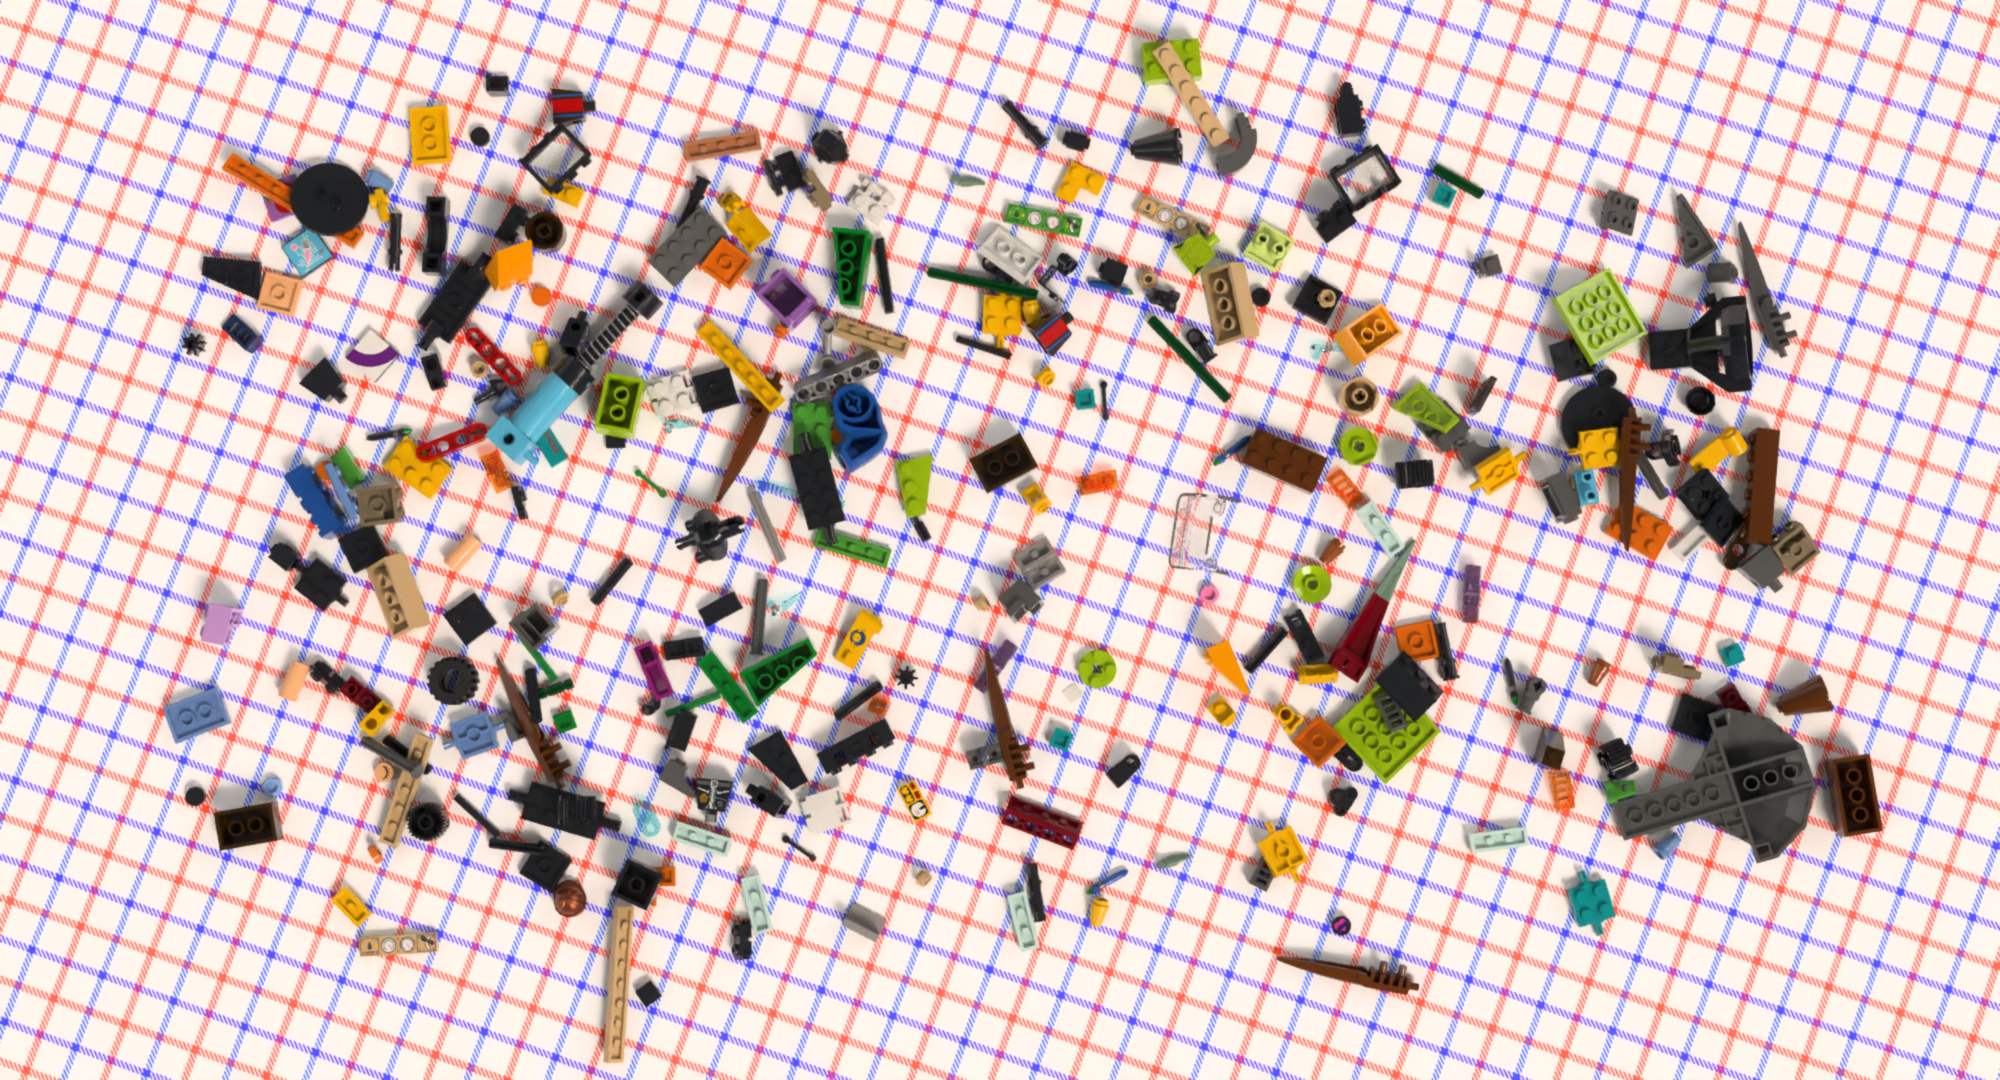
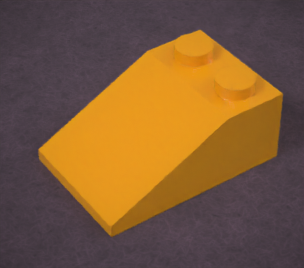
M531 239L497 251L485 270L494 292L499 290L504 292L512 288V285L517 283L518 285H523L529 281L533 273Z
M1381 302L1338 331L1333 337L1355 367L1399 337L1403 332L1383 302Z
M1229 640L1204 649L1205 653L1202 655L1206 665L1210 664L1212 669L1243 696L1249 695L1250 691Z

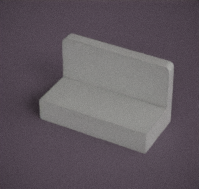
M853 903L841 925L876 943L887 920Z

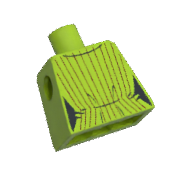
M1214 231L1206 238L1199 232L1175 245L1173 250L1195 277L1216 254L1212 247L1220 239Z

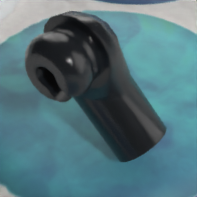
M652 691L651 701L641 707V713L646 716L653 715L661 706V699L656 701Z

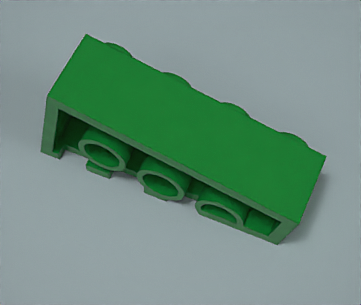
M832 227L840 304L847 309L863 310L873 235L870 231Z
M807 636L741 670L739 674L756 706H760L769 696L817 656L818 652L810 637Z

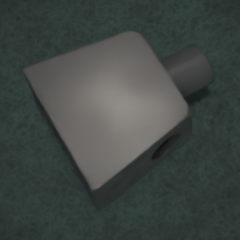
M1770 545L1760 548L1736 568L1740 574L1758 589H1764L1769 586L1776 593L1784 587L1778 580V577L1784 573V569Z

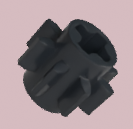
M190 333V337H183L185 342L181 347L188 349L187 355L190 356L194 353L196 357H199V353L206 352L204 347L208 343L202 341V335L198 334L196 337L195 334Z
M906 666V670L903 671L899 668L900 675L895 676V678L900 680L897 685L905 684V690H907L909 684L915 687L913 681L919 679L913 675L916 669L909 671V666ZM905 672H909V675L912 676V680H908V683L901 679Z

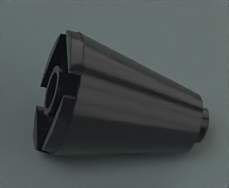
M1173 128L1134 140V144L1130 146L1131 156H1134L1137 160L1182 166L1183 144L1178 139L1182 138L1180 128Z

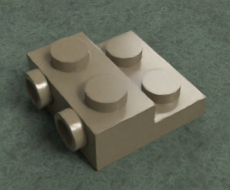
M807 168L802 171L804 175L802 179L805 184L810 188L813 187L807 191L809 195L807 197L808 201L813 207H818L820 211L825 212L832 207L831 203L834 199L812 169Z
M397 484L356 489L361 527L403 523L402 518H405V509L400 506L403 492L401 488H398Z
M1795 520L1785 523L1783 525L1784 529L1781 532L1772 534L1771 543L1768 544L1786 573L1790 576H1793L1821 553L1804 525Z
M1668 652L1662 655H1654L1652 658V671L1688 680H1699L1701 678L1702 672L1696 671L1697 667L1684 666V659H1680L1678 654Z

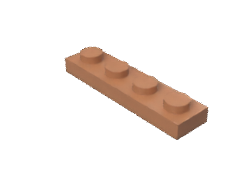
M759 130L683 143L687 163L762 150Z

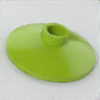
M1308 565L1301 568L1293 580L1295 594L1306 603L1323 601L1329 595L1332 587L1328 572L1317 565ZM1309 581L1315 583L1314 588L1308 586Z

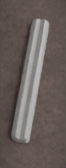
M754 491L748 497L776 562L781 563L786 560V556L759 493Z

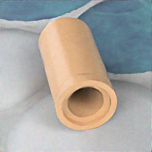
M468 532L443 561L453 571L458 573L482 547L483 543L472 533Z
M292 659L278 696L296 702L308 675L310 665Z

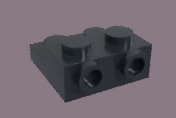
M514 203L496 231L495 238L508 246L511 242L515 243L519 237L518 230L521 226L525 227L530 218L528 217V211Z

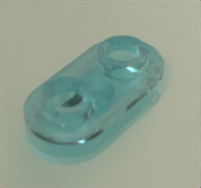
M647 800L636 802L633 807V813L642 833L647 837L658 835L661 831V823L653 805ZM641 806L646 808L644 814L639 811ZM648 824L654 826L653 831L647 829Z

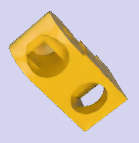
M382 700L358 726L369 736L375 738L396 710L386 701Z

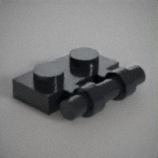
M792 150L775 156L776 165H771L769 159L762 162L765 168L763 169L764 173L768 175L771 182V190L775 192L776 197L783 195L781 189L787 186L789 193L807 186L802 179L803 175ZM780 171L783 180L778 181L775 172Z

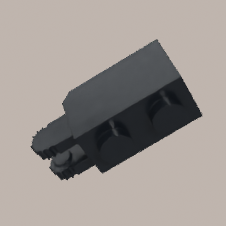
M1344 82L1340 87V97L1334 104L1339 139L1361 136L1366 129L1365 118H1362L1361 115L1363 102L1359 100L1358 94L1354 95L1352 84Z

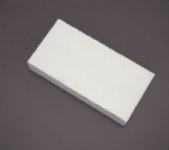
M1696 523L1669 550L1682 563H1685L1710 537L1702 530L1699 523Z

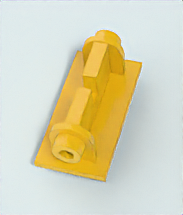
M1329 664L1298 666L1299 685L1337 682L1339 677L1338 671Z

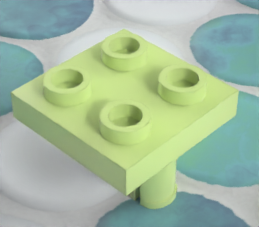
M1262 221L1242 255L1275 274L1295 240Z

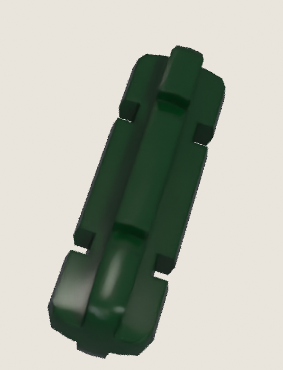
M569 678L563 680V682L560 681L546 686V688H540V699L547 698L548 695L552 696L564 692L565 689H573V680Z

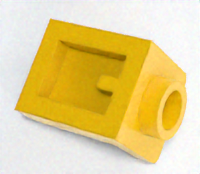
M1036 482L1020 492L1037 516L1045 513L1052 506V503Z
M1222 696L1207 708L1221 727L1224 725L1229 727L1236 721L1235 716L1237 713Z

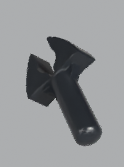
M489 380L491 384L490 389L473 399L474 403L479 405L493 395L500 398L504 391L508 390V386L501 390H495L497 385L503 383L504 380Z

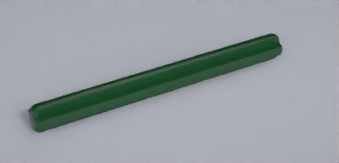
M929 267L927 276L930 278L1033 300L1037 299L1039 293L1034 288Z
M1152 316L1148 320V324L1223 403L1230 400L1231 394L1156 316Z

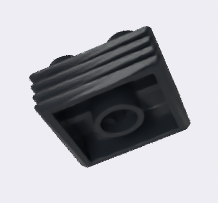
M1701 468L1675 491L1694 518L1703 521L1722 495L1728 499L1730 497L1707 468ZM1701 491L1705 492L1703 498H1700L1702 496Z

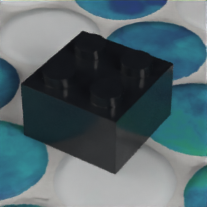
M628 858L611 895L647 911L651 908L666 873L636 859Z

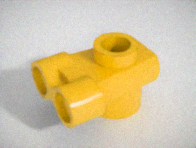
M383 189L374 190L375 194L368 195L371 210L378 209L380 222L390 221L388 193L384 194Z
M1281 702L1271 711L1274 717L1284 726L1283 730L1289 735L1304 720V717L1299 712L1294 713ZM1283 710V711H1284V715L1281 717L1280 714H1281V711Z

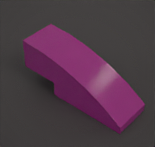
M651 640L635 647V653L656 701L674 694L654 641Z

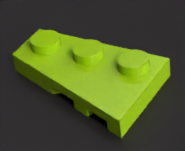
M1421 381L1392 406L1393 410L1443 433H1447L1460 421Z
M933 454L896 462L907 518L926 515Z

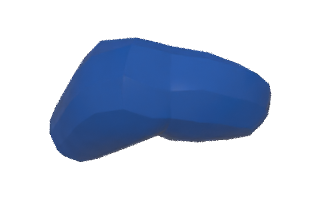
M857 384L845 385L840 388L834 395L832 402L835 425L843 436L835 449V456L842 469L849 475L881 454L888 440V432L882 420V411L879 403L868 389Z

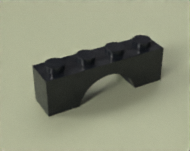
M427 196L425 215L428 237L426 249L423 252L422 272L427 276L446 277L451 203L446 197Z

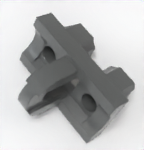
M999 743L966 751L970 770L1004 762Z

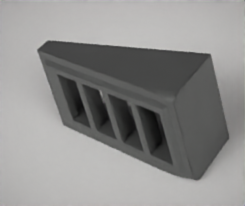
M1383 693L1374 697V700L1388 733L1408 727L1401 708L1392 698L1390 702L1381 704L1380 701L1390 697L1387 693ZM1394 705L1393 709L1385 712L1384 708ZM1397 712V716L1388 719L1387 715ZM1400 719L1401 723L1394 726L1391 725V722Z
M1261 855L1248 883L1267 892L1274 877L1270 869L1262 866L1263 862L1266 863ZM1260 869L1269 873V876L1266 877L1260 874ZM1259 877L1265 880V884L1257 881L1256 878Z

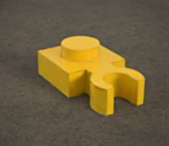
M730 189L717 203L727 212L731 213L733 211L736 215L739 214L737 210L740 206H746L742 198Z

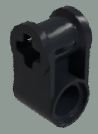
M1129 754L1114 765L1105 775L1119 789L1140 768V759L1135 754ZM1129 758H1130L1131 760H1134V759L1137 760V761H1136V765H1137V766H1136L1135 768H1134L1133 766H1131V767H1128V766H1127V765L1129 764V762H1128V759H1129Z

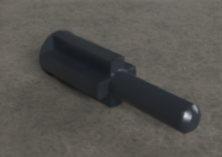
M918 516L912 517L915 523L913 526L922 543L929 541L932 537L923 521H920Z

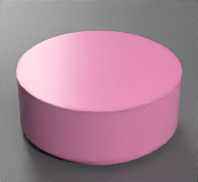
M1206 585L1200 590V599L1206 604H1213L1219 598V591L1213 585Z

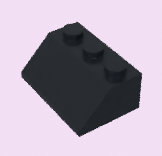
M1404 650L1394 657L1374 679L1414 722L1443 694L1439 685Z

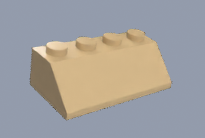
M1229 262L1201 272L1216 346L1259 337L1245 263Z
M404 552L384 557L366 568L393 640L431 624L429 614L426 612L422 596L419 594L416 580L411 573L409 562Z

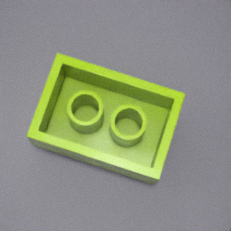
M1199 38L1170 40L1169 43L1194 82L1201 81L1202 68ZM1167 41L1142 43L1141 58L1144 86L1172 83L1152 52Z
M606 372L594 425L596 433L634 440L646 389L644 379Z

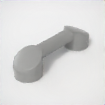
M824 319L820 325V329L824 333V356L821 358L820 363L822 370L836 365V359L832 355V334L835 332L836 323L832 319Z

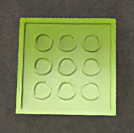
M1610 267L1552 299L1554 306L1590 366L1648 333Z
M1377 684L1332 728L1347 742L1346 744L1384 784H1387L1441 730L1425 713L1414 722L1402 710L1408 727L1388 733L1374 700V697L1386 692ZM1389 697L1380 702L1383 705L1387 702H1390L1391 698ZM1394 705L1384 708L1385 712L1393 709ZM1397 712L1387 715L1388 719L1397 716ZM1400 719L1391 722V725L1394 726L1401 723Z

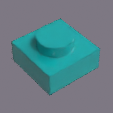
M1439 183L1431 202L1449 209L1457 190Z
M1094 389L1074 392L1077 411L1096 408Z
M1739 643L1719 649L1725 667L1745 661Z
M1056 727L1049 745L1067 752L1074 734Z

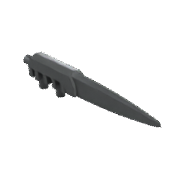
M1740 221L1738 223L1739 237L1752 296L1770 349H1777L1780 358L1788 356L1785 347L1790 346L1789 339L1798 335L1796 329L1788 332L1785 331L1782 321L1791 319L1790 312L1779 314L1778 307H1772L1773 301L1748 235Z

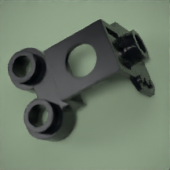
M1061 253L1056 259L1058 266L1051 265L1038 283L1050 292L1048 296L1055 302L1060 300L1061 303L1066 304L1064 300L1045 286L1057 271L1066 277L1078 266V261L1068 253Z

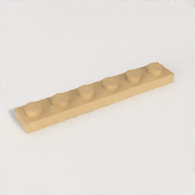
M1169 41L1152 51L1212 147L1215 148L1230 137Z
M418 732L415 733L406 759L417 765H423L425 770L435 739ZM402 770L378 842L394 848L399 846L423 774L418 779H413L411 774Z

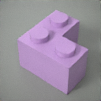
M209 603L204 613L206 618L205 624L200 630L201 641L229 646L233 628L240 627L244 609Z

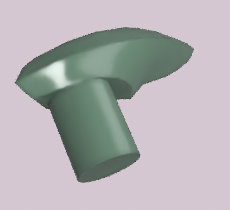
M953 174L949 181L961 187L985 186L986 183L975 177L957 176L956 174Z
M1176 854L1161 859L1155 868L1165 869L1174 867L1184 860L1191 859V855Z

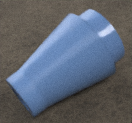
M370 168L364 179L368 186L383 189L389 193L395 183L377 169L374 170Z
M513 389L505 390L491 408L495 414L500 416L507 410L517 406L521 399Z
M1673 832L1656 843L1653 852L1661 860L1669 859L1682 839Z

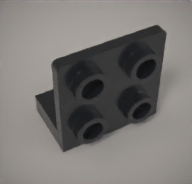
M1348 197L1344 200L1342 198L1338 199L1332 204L1329 211L1325 209L1314 219L1315 224L1313 228L1326 245L1357 222L1346 207L1350 201Z

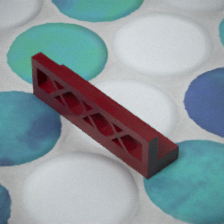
M1011 795L1001 824L1073 850L1080 835L1083 822ZM1008 814L1015 816L1018 820L1007 819ZM1031 822L1035 824L1036 827L1031 828L1027 826L1026 823ZM1044 830H1052L1054 834H1047ZM1063 836L1073 838L1072 843L1064 840Z

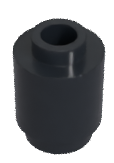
M1072 129L1071 131L1066 130L1062 145H1065L1068 149L1084 153L1085 149H1089L1091 139L1088 138L1089 134Z

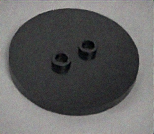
M321 163L306 169L297 177L290 193L291 208L297 221L307 230L322 236H339L352 231L364 220L369 207L368 190L362 178L352 169L336 163Z
M1605 386L1584 388L1575 393L1562 410L1560 430L1563 440L1569 449L1577 448L1579 431L1618 427L1619 439H1621L1622 417H1628V407L1634 406L1623 393L1614 388Z

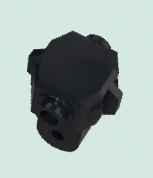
M823 129L821 132L817 131L813 135L811 140L813 141L812 145L818 158V163L822 164L825 162L829 165H838L840 162L844 164L850 154L848 153L849 149L841 130L836 132Z

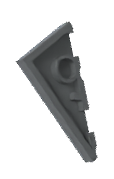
M1681 193L1676 196L1684 262L1686 269L1719 249V247Z

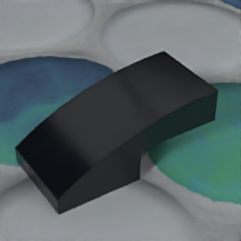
M735 591L699 609L698 612L706 627H709L743 609V606Z
M703 636L663 642L665 661L705 656Z

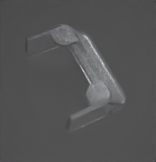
M1180 494L1177 499L1168 558L1169 566L1179 570L1229 576L1228 571L1216 569L1217 560L1213 555H1208L1213 517L1222 516L1226 503H1240V499L1220 494Z

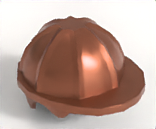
M566 880L559 883L555 888L553 896L554 906L560 915L568 918L576 917L583 913L586 908L587 897L583 888L576 881Z

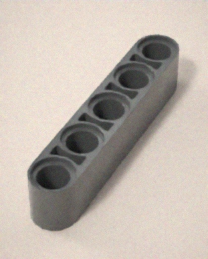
M873 350L867 351L796 381L792 387L795 398L800 403H806L845 385H850L880 372L883 368V362L878 352ZM877 360L876 363L869 364L870 361ZM859 367L857 371H851L853 368ZM836 375H842L840 378L834 379ZM824 382L823 385L816 386L817 383ZM806 389L804 393H798L800 390Z

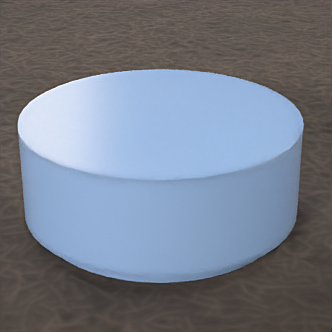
M270 777L264 781L262 789L267 796L274 797L282 793L284 786L279 778Z

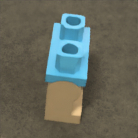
M1593 469L1567 474L1572 490H1576L1573 493L1581 509L1593 507L1596 503H1600Z

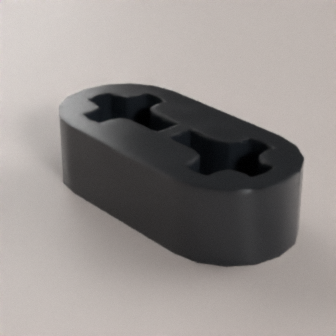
M1347 744L1342 749L1346 754L1345 756L1340 753L1333 755L1349 771H1359L1363 766L1362 759ZM1348 756L1353 760L1357 758V767H1350L1351 763L1347 760Z

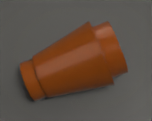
M1334 537L1328 541L1318 559L1328 566L1329 563L1344 553L1343 550L1346 546Z
M1597 657L1596 661L1592 663L1587 683L1598 687L1611 670V664Z

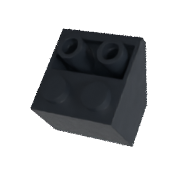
M1574 338L1548 345L1558 382L1597 373L1596 363L1592 366L1589 365Z

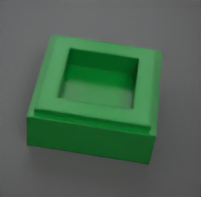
M572 709L552 716L558 734L578 728Z

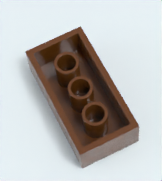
M1256 428L1240 465L1311 495L1328 458Z
M1855 754L1824 759L1837 836L1848 837L1883 831L1870 754Z

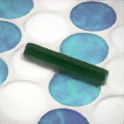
M1439 163L1432 170L1433 174L1477 199H1480L1485 192L1483 188Z

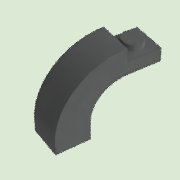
M1244 112L1237 113L1235 116L1240 136V146L1233 153L1217 157L1215 160L1220 180L1234 176L1248 165L1255 152L1257 130L1256 128L1248 129L1251 127L1248 116L1245 117Z

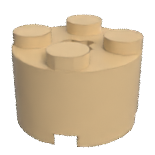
M1365 377L1350 379L1341 387L1338 394L1340 409L1348 416L1355 418L1369 414L1374 410L1379 401L1378 389L1370 379ZM1358 393L1360 394V397L1363 398L1360 401H1357V398L1354 397Z

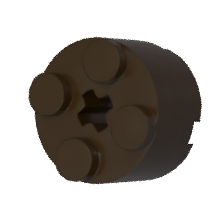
M539 212L528 219L525 226L527 240L531 239L532 246L539 252L548 254L558 252L566 242V227L553 213ZM548 229L549 234H546V236H544L542 233L546 232Z

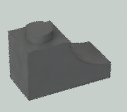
M1467 439L1458 444L1459 448L1455 450V453L1466 471L1492 456L1501 448L1499 444L1492 447H1484L1478 445L1475 440L1469 442Z
M678 757L676 759L671 758L658 779L686 796L694 798L697 791L688 781L687 771L689 768L685 766L686 762Z

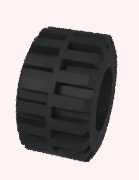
M448 657L434 663L435 666L429 670L431 671L430 675H427V679H429L427 687H430L431 690L429 692L435 696L434 699L448 705H461L475 696L474 693L478 691L477 683H480V679L477 678L479 673L475 671V666L470 664V661L460 657ZM453 669L458 670L463 677L462 687L454 693L449 692L444 685L445 675Z

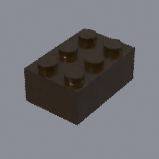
M1021 433L969 459L987 495L1038 469V465Z
M278 801L214 812L220 851L284 839Z

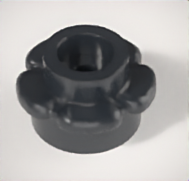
M1707 292V296L1704 297L1706 308H1711L1717 303L1715 292L1710 294Z

